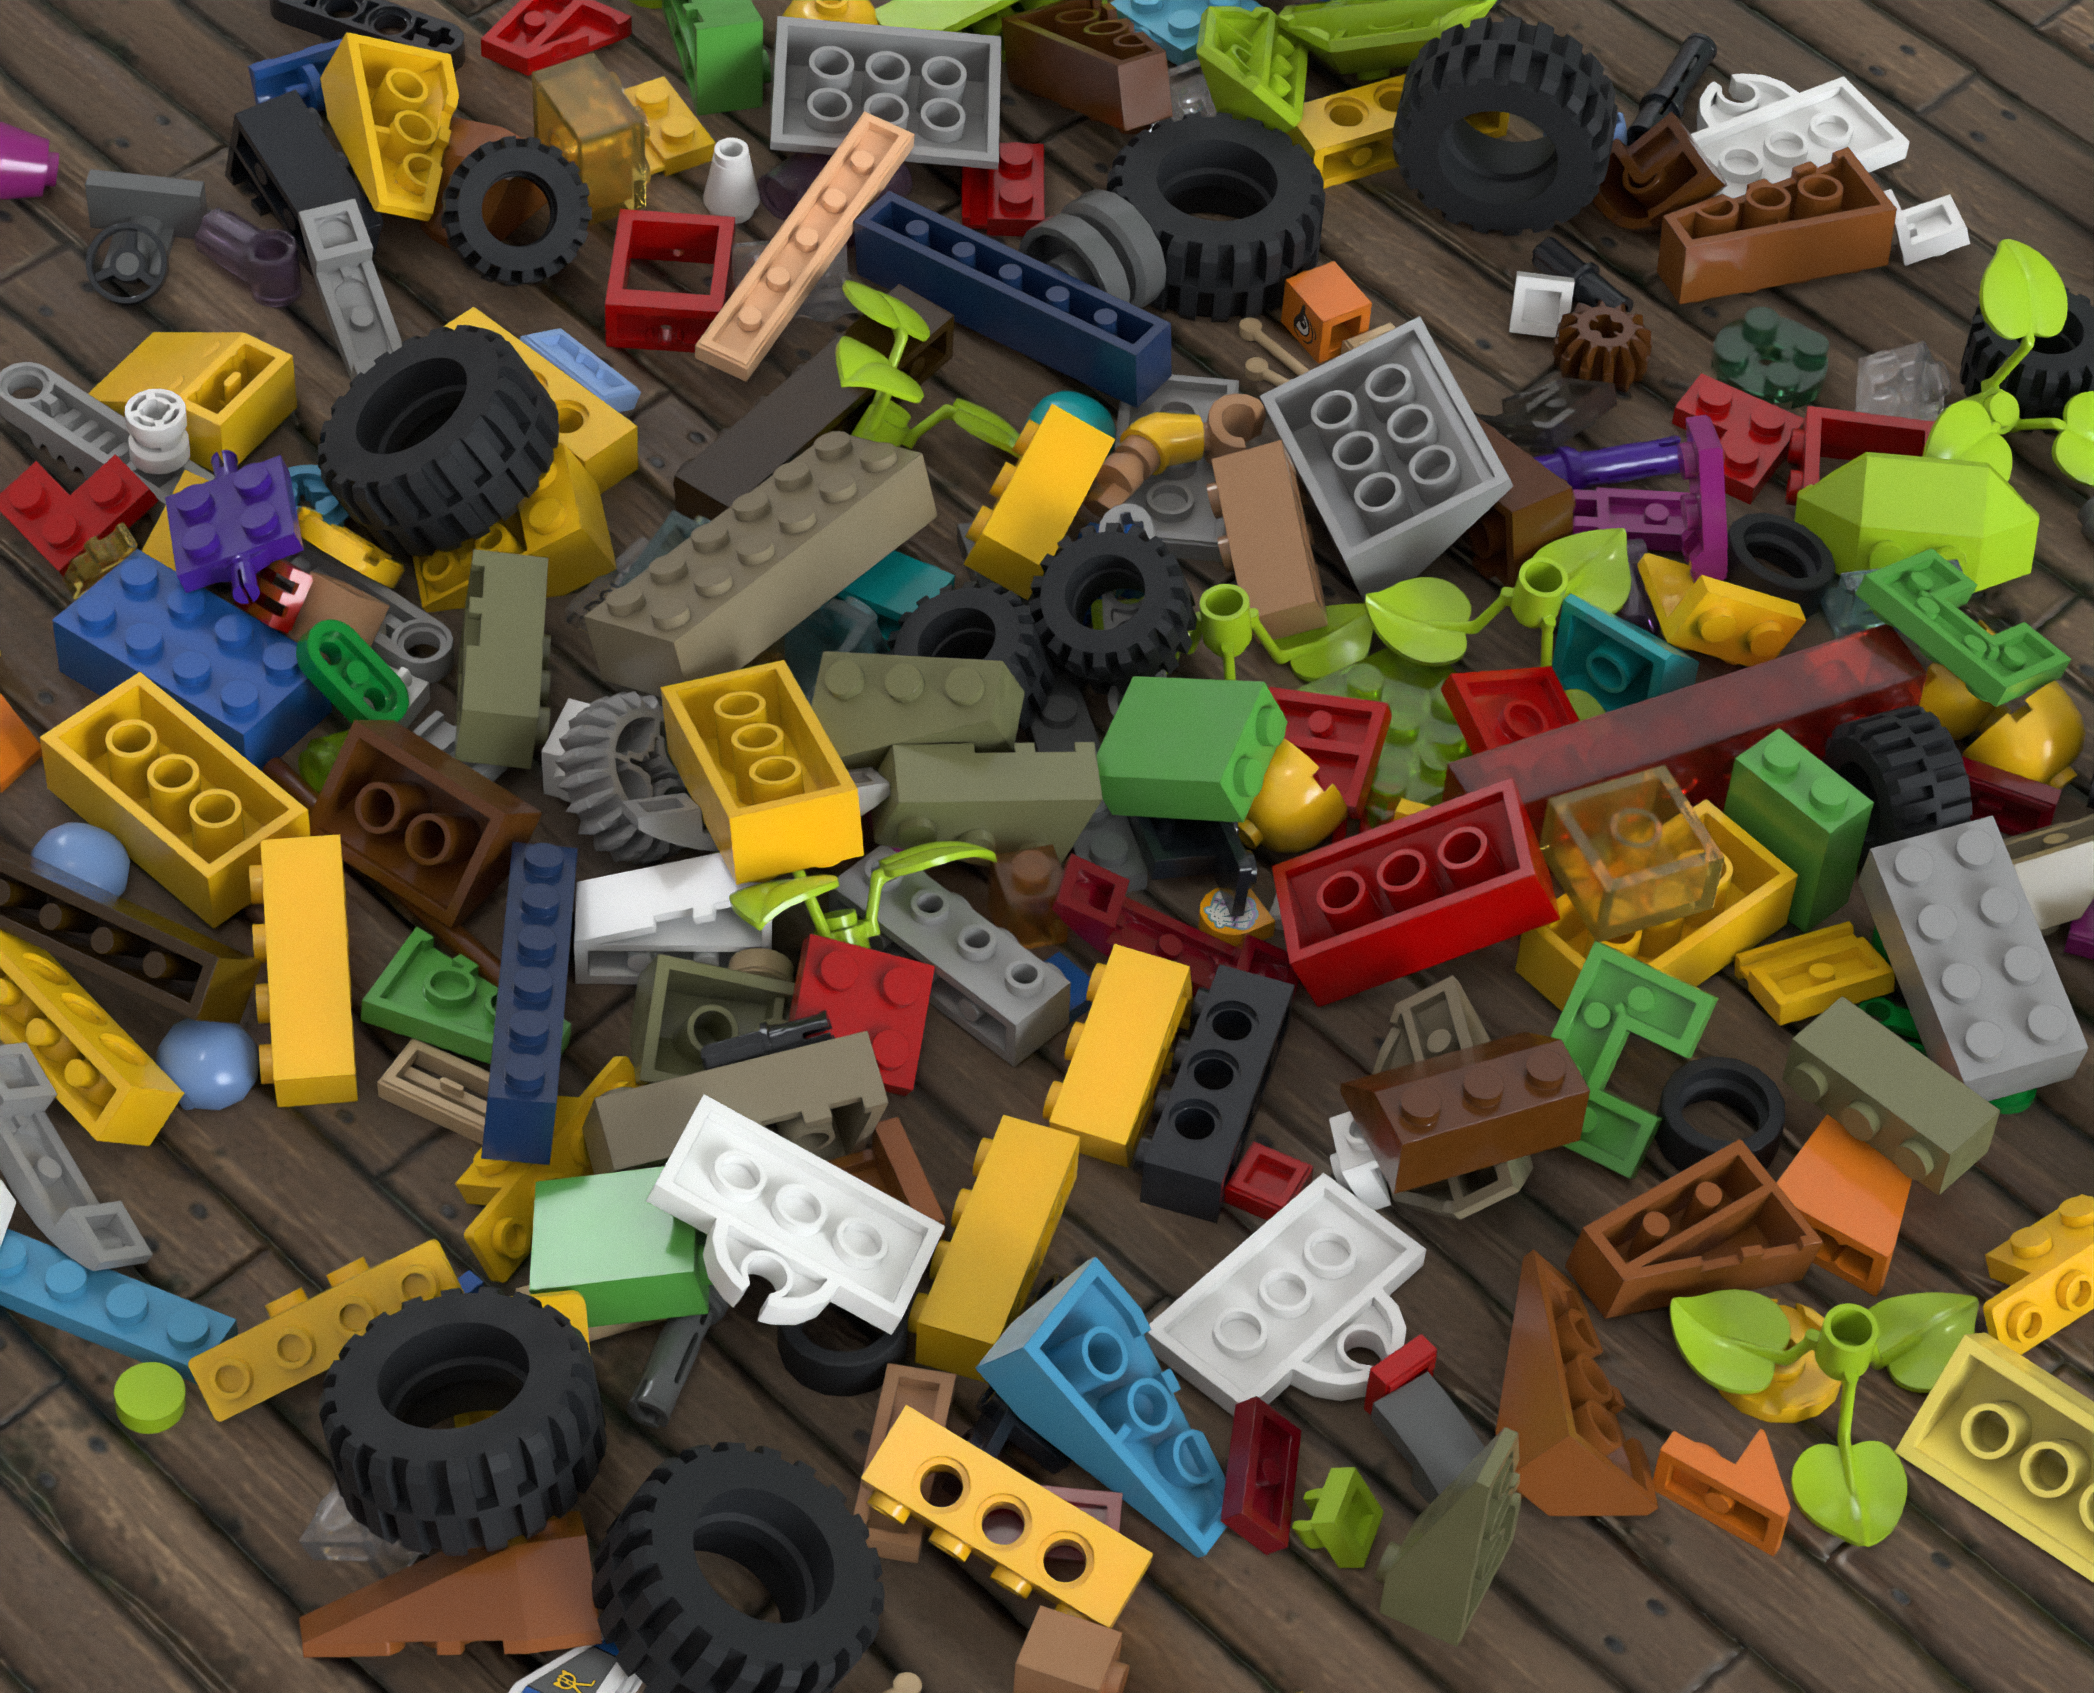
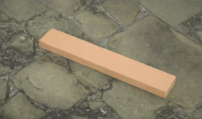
M865 111L699 339L695 345L696 359L745 382L748 381L854 232V221L874 204L914 147V133Z

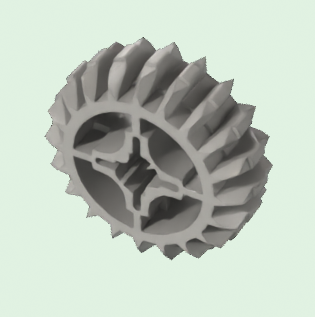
M636 691L630 693L621 692L611 697L605 696L591 702L589 707L584 708L576 717L569 720L570 730L559 738L565 752L555 763L565 772V779L557 787L567 791L571 801L570 806L565 812L578 815L581 820L578 834H593L595 851H610L614 862L631 861L633 865L639 863L649 864L678 854L679 850L686 847L657 839L638 830L623 814L622 801L677 793H686L691 798L668 753L663 706H659L655 695L639 696Z

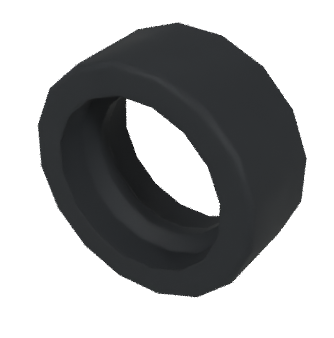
M1769 513L1745 514L1734 521L1727 533L1728 572L1726 573L1727 578L1723 581L1798 603L1805 619L1813 615L1825 595L1836 570L1832 553L1821 538L1804 525L1784 516ZM1754 558L1774 563L1782 567L1794 578L1781 576L1770 571Z
M1710 1056L1689 1061L1672 1072L1661 1091L1656 1114L1663 1118L1655 1135V1140L1664 1158L1682 1172L1735 1142L1713 1139L1697 1132L1685 1121L1682 1115V1110L1690 1104L1706 1100L1720 1101L1741 1108L1755 1120L1758 1132L1751 1137L1741 1140L1765 1170L1768 1169L1779 1149L1785 1125V1101L1776 1083L1759 1068L1736 1058Z
M829 1302L825 1308L836 1306V1304ZM907 1307L892 1335L883 1331V1336L870 1346L851 1352L830 1351L813 1344L802 1332L803 1323L797 1325H778L777 1349L784 1367L801 1385L823 1395L851 1397L874 1391L883 1385L887 1364L901 1365L906 1358L909 1308Z

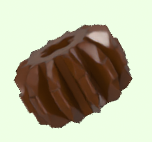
M1601 299L1593 308L1586 304L1578 303L1574 312L1563 314L1561 322L1557 326L1552 355L1554 356L1553 364L1560 367L1562 380L1578 381L1580 392L1592 387L1599 389L1605 397L1608 390L1613 387L1627 393L1631 383L1642 381L1643 375L1648 369L1653 345L1651 339L1652 331L1645 328L1643 315L1626 314L1624 303L1615 308L1607 307Z

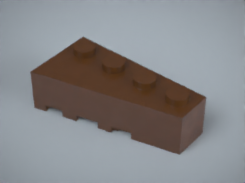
M1061 0L1001 18L1010 83L1031 91L1033 96L1045 97L1060 104L1061 108L1073 109L1083 113L1092 121L1104 122L1118 128V131L1122 134H1138L1144 129L1149 131L1152 128V123L1173 117L1166 51L1144 32H1135L1134 23L1128 18L1118 19L1117 9L1111 3L1102 4V0Z
M1476 416L1511 479L1513 487L1460 537L1477 554L1473 557L1472 565L1485 580L1496 576L1505 587L1514 588L1521 566L1527 560L1533 558L1539 549L1553 541L1573 535V511L1576 506L1572 486L1567 481L1555 475L1529 453L1524 452L1500 434L1494 427L1489 426Z

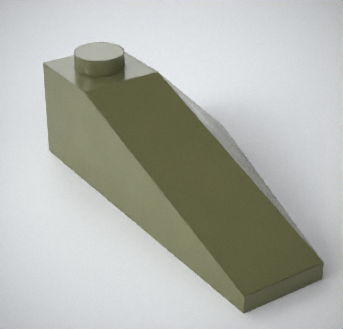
M658 954L638 975L629 1035L636 1083L648 1085L704 1071L701 1049L705 1045L760 1030L759 1024L761 1022L767 1021L769 1027L788 1022L795 983Z
M1504 1427L1418 1516L1402 1545L1393 1541L1389 1543L1375 1575V1581L1384 1584L1379 1613L1458 1647L1514 1539L1521 1505V1494L1516 1492L1520 1484V1474L1515 1472L1520 1459L1518 1432Z

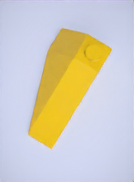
M346 32L320 77L328 121L374 211L429 221L434 211L443 171L441 167L443 153L451 135V130H449L450 122L459 99L451 54Z

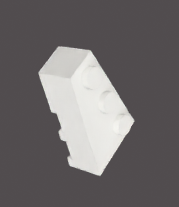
M720 853L577 882L574 932L575 983L637 984L638 975L658 954L728 969L731 957L739 951L749 948L772 950V920L759 931L733 911L729 900V895L732 892L759 883L748 882L736 885Z

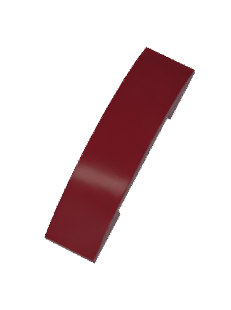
M1072 853L1067 859L1052 909L1078 936L1108 958L1114 944L1190 966L1193 998H1195L1199 987L1210 989L1219 964L1294 984L1295 996L1299 977L1289 963L1287 951L1247 933L1237 947L1126 897L1129 879Z

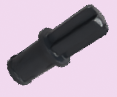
M1546 237L1534 248L1532 263L1545 275L1574 278L1572 302L1578 301L1593 308L1601 299L1607 307L1615 308L1624 303L1626 312H1631L1634 304L1633 300L1623 295L1600 276L1599 266L1595 263L1583 262L1554 237Z
M823 1010L819 1011L818 1014L769 1027L767 1021L761 1022L759 1024L760 1030L705 1045L701 1049L702 1065L705 1071L835 1039L831 1032L806 1039L809 1035L833 1029L827 1011Z

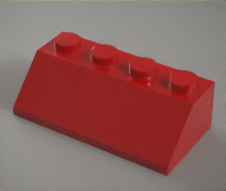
M1512 777L1272 866L1289 963L1317 1007L1561 920L1548 866L1518 787Z

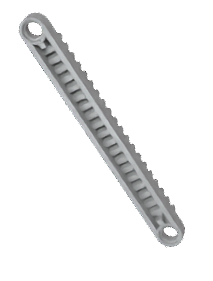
M21 362L12 364L0 372V414L7 421L30 435L36 448L40 449L45 445L53 459L57 460L62 456L70 470L75 471L77 468H80L86 480L116 454L159 499L146 512L150 514L155 525L166 506L165 497L172 495L184 470L209 481L215 478L213 474L190 459L180 469L168 474L143 472L136 468L130 460L128 443L130 433L126 429L125 417L41 364ZM22 388H36L41 391L39 395L29 399H17L11 396L15 391ZM303 538L304 551L283 558L307 573L313 571L344 580L390 605L371 646L388 666L398 670L404 667L410 671L411 675L425 680L429 684L445 678L453 669V637L451 631L436 618L385 585L345 565ZM278 573L273 581L274 584L289 593L292 592L296 583ZM277 602L279 607L285 608V605ZM420 644L432 645L439 650L435 655L428 658H415L407 653L409 648Z

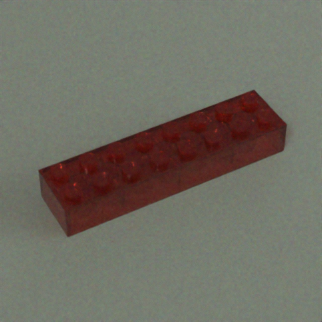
M1887 624L1879 625L1450 762L1447 765L1441 803L1512 777L1518 787L1551 875H1558L1568 871L1573 866L1604 856L1612 857L1623 853L1628 848L1638 845L1705 799L1723 812L1735 758L1778 728L1822 761V756H1825V743L1827 738L1832 736V730L1836 726L1908 705L1910 707L1914 705L1919 706L1928 673L1892 626Z

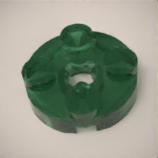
M1754 307L1746 312L1745 318L1729 323L1718 333L1714 341L1710 360L1711 369L1714 368L1717 373L1716 380L1773 405L1774 403L1792 402L1791 409L1800 408L1812 402L1823 389L1828 370L1827 355L1829 341L1819 332L1812 331L1794 320L1780 317L1771 308ZM1768 359L1775 362L1766 366L1761 364L1760 360Z

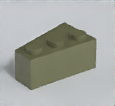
M473 549L458 650L455 758L461 762L531 769L535 744L545 745L547 742L550 722V707H547L551 676V672L547 671L551 635L544 634L548 558Z
M823 651L811 707L847 770L872 767L877 771L893 744L974 743L975 753H1006L1013 751L1025 692L1003 661Z
M1074 742V752H1035L1034 743H1014L1013 752L975 753L974 743L893 744L877 770L889 782L890 795L871 810L874 843L906 850L914 846L936 841L967 842L991 850L996 854L997 862L977 857L963 858L957 861L1051 880L1103 800L1095 742Z

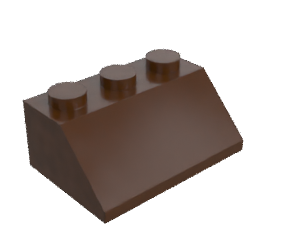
M354 720L309 815L310 836L340 834L342 858L344 861L450 928H457L509 876L513 842L528 843L543 812L394 720Z
M1521 1032L1341 1083L1340 1093L1391 1190L1396 1194L1579 1141L1590 1089L1561 1039L1530 1032Z

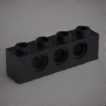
M1219 964L1210 989L1199 987L1190 1015V1025L1195 1026L1192 1037L1181 1035L1174 1052L1171 1073L1177 1074L1173 1086L1161 1085L1155 1101L1152 1122L1158 1124L1154 1136L1143 1134L1136 1150L1133 1172L1142 1175L1141 1203L1217 1224L1225 1203V1187L1239 1165L1290 1026L1294 984Z

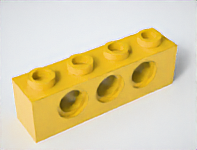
M1406 74L1304 103L1302 120L1295 128L1286 132V134L1291 138L1292 146L1300 144L1312 158V163L1319 169L1323 178V189L1400 167L1394 160L1392 149L1394 136L1392 132ZM1487 111L1474 113L1463 118L1481 133L1493 138H1499L1507 135L1510 113Z
M472 307L444 325L453 330L456 329L457 325H471L492 330L502 335L506 341L511 343L556 404L559 413L558 444L564 442L598 483L600 495L638 469L637 425L475 307Z
M0 929V1039L4 1044L23 1042L28 1044L56 1091L57 1096L55 1098L96 1141L150 1146L184 1095V1092L48 951Z
M908 1405L902 1410L861 1477L863 1488L872 1493L867 1504L882 1515L900 1525H904L909 1516L934 1530L928 1539L930 1543L961 1562H965L970 1553L995 1567L990 1575V1579L1014 1595L1026 1600L1033 1590L1056 1604L1057 1606L1054 1610L1112 1629L1152 1561L1153 1553ZM948 1472L960 1480L963 1490L960 1498L954 1504L947 1507H935L923 1498L921 1487L926 1478L931 1474ZM997 1509H1010L1021 1517L1024 1523V1530L1015 1542L1000 1545L990 1541L985 1536L982 1530L983 1521L989 1513ZM1071 1546L1083 1555L1086 1568L1079 1578L1071 1582H1059L1048 1575L1043 1562L1049 1551L1055 1547Z

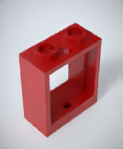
M620 209L605 300L606 347L695 353V345L731 295L735 265V217ZM631 258L714 264L710 295L627 289ZM669 325L671 329H663L660 326Z
M1807 406L1803 428H1792L1790 434L1787 463L1797 464V470L1790 469L1785 505L1795 506L1796 508L1798 491L1810 484L1815 485L1820 481V457L1853 460L1865 452L1922 457L1925 444L1935 421Z

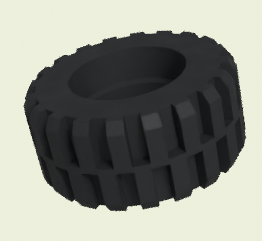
M1490 16L1471 20L1470 27L1464 28L1460 23L1443 31L1440 39L1436 37L1429 40L1419 50L1418 58L1411 62L1406 73L1392 132L1394 136L1392 144L1394 160L1401 166L1399 173L1411 190L1418 188V199L1430 210L1437 207L1442 211V217L1455 225H1458L1460 221L1473 225L1472 231L1488 234L1489 229L1503 230V236H1519L1522 234L1523 229L1532 228L1533 232L1537 233L1552 228L1556 219L1561 224L1580 213L1581 207H1585L1592 202L1599 192L1600 183L1605 180L1617 123L1618 107L1614 103L1616 93L1612 81L1607 75H1603L1604 67L1591 52L1584 55L1582 53L1583 45L1569 34L1561 37L1554 33L1553 26L1538 21L1536 26L1522 23V17L1506 16L1504 17V22H1492ZM1487 111L1506 112L1529 120L1542 129L1546 136L1523 142L1499 140L1476 130L1463 117Z
M1201 112L1185 114L1182 120L1175 122L1171 117L1159 121L1152 127L1151 132L1146 129L1142 130L1128 142V146H1124L1118 152L1112 162V169L1108 172L1107 191L1114 192L1131 203L1150 224L1161 245L1167 268L1165 287L1157 299L1149 303L1151 307L1164 313L1167 309L1178 312L1179 318L1195 321L1196 316L1211 317V322H1227L1229 317L1241 316L1242 319L1258 317L1262 313V309L1266 307L1273 311L1283 305L1285 280L1300 272L1314 269L1317 266L1326 193L1323 190V178L1319 169L1312 163V158L1300 144L1292 146V140L1289 135L1277 128L1270 131L1264 128L1262 121L1247 117L1246 121L1232 119V114L1216 112L1215 117H1202ZM1201 212L1220 213L1238 218V220L1211 221L1188 214Z
M457 325L455 330L445 326L432 329L428 336L420 338L415 335L401 342L402 347L391 354L388 351L374 360L376 364L365 374L360 372L349 383L351 389L345 396L337 398L331 407V420L324 421L322 426L320 444L318 445V468L321 470V479L367 538L376 546L383 547L385 551L408 556V554L418 557L433 556L434 551L437 549L450 552L461 548L462 542L467 539L473 538L478 540L491 532L489 527L500 519L506 521L518 511L516 505L524 497L530 498L539 487V476L541 473H548L554 460L553 449L558 447L559 413L555 402L509 341H506L502 335L492 330L471 325Z
M480 1287L478 1293H463L461 1288L441 1290V1297L423 1301L422 1297L419 1296L402 1303V1310L390 1316L383 1312L369 1321L366 1333L363 1336L354 1334L338 1354L340 1360L333 1361L323 1381L324 1391L319 1398V1416L339 1495L344 1498L346 1509L360 1524L368 1527L369 1532L393 1545L400 1539L402 1546L407 1550L427 1555L431 1548L442 1549L443 1553L447 1556L467 1555L469 1548L486 1546L487 1552L507 1547V1540L523 1534L528 1539L544 1531L547 1525L546 1520L552 1516L561 1519L577 1503V1492L585 1494L599 1472L598 1465L605 1456L607 1445L606 1422L593 1360L590 1356L588 1343L581 1331L572 1326L570 1319L547 1304L542 1308L541 1301L520 1292H516L513 1297L505 1296V1293L500 1288ZM474 1411H499L487 1419L464 1427L428 1429L438 1422L459 1414Z
M718 1442L713 1450L710 1445H697L684 1449L677 1458H667L652 1471L607 1529V1535L598 1546L593 1562L597 1575L591 1581L595 1608L604 1609L597 1621L606 1644L615 1643L619 1650L615 1657L616 1662L628 1678L635 1673L647 1686L643 1693H832L862 1658V1654L873 1643L879 1630L878 1616L884 1610L885 1598L883 1583L877 1581L883 1573L876 1547L868 1548L866 1543L867 1538L870 1536L869 1529L859 1513L853 1516L843 1505L847 1497L833 1483L827 1488L813 1477L817 1470L801 1460H797L794 1464L782 1460L781 1451L765 1446H757L753 1452L746 1451L745 1443ZM694 1551L711 1552L725 1556L752 1572L772 1595L780 1612L782 1623H771L752 1618L725 1602L703 1576Z

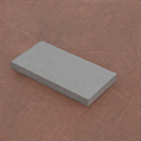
M1172 374L1138 408L1120 401L1115 450L1120 445L1121 434L1137 419L1154 412L1196 414L1201 417L1203 423L1207 422L1209 410L1216 400L1222 396L1239 392V380ZM1204 457L1200 461L1169 466L1163 473L1151 475L1148 479L1144 480L1140 488L1125 502L1127 504H1136L1148 512L1156 528L1158 538L1166 544L1169 553H1173L1175 558L1222 562L1218 537L1227 535L1223 517L1216 519L1211 509L1206 485L1216 482L1213 466Z

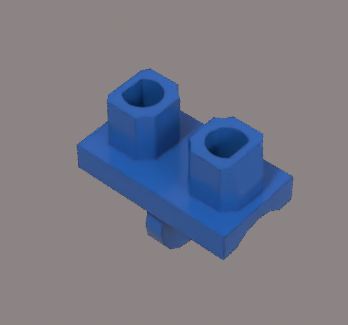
M342 39L325 44H317L298 52L263 60L248 66L256 105L296 89L307 108L313 107L318 113L325 111L326 107L320 77Z

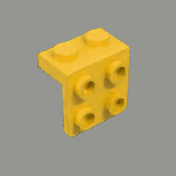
M1645 553L1637 563L1645 585V591L1651 600L1664 638L1667 643L1681 650H1693L1720 658L1731 665L1741 664L1766 671L1806 622L1798 603L1701 575L1694 583L1690 573V565L1650 553Z

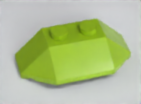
M1497 0L1318 1L1285 6L1278 15L1279 27L1298 42H1301L1340 74L1357 73L1358 80H1374L1389 76V68L1410 66L1411 62L1418 58L1419 50L1429 40L1436 37L1440 39L1443 31L1460 23L1464 28L1470 27L1471 20L1485 17Z
M1208 6L1201 15L1196 54L1216 112L1232 114V119L1246 121L1247 117L1262 121L1264 128L1270 131L1277 128L1286 133L1295 128L1303 116L1309 49L1279 27L1278 15L1268 7H1255L1253 11H1249L1237 6Z
M1865 452L1834 470L1815 485L1810 484L1798 491L1794 516L1795 522L1804 525L1821 538L1830 550L1836 567L1835 573L1853 582H1862L1864 576L1868 573L1932 548L1978 584L1974 593L2031 573L2040 519L2039 513L2030 504H2027L1989 463Z

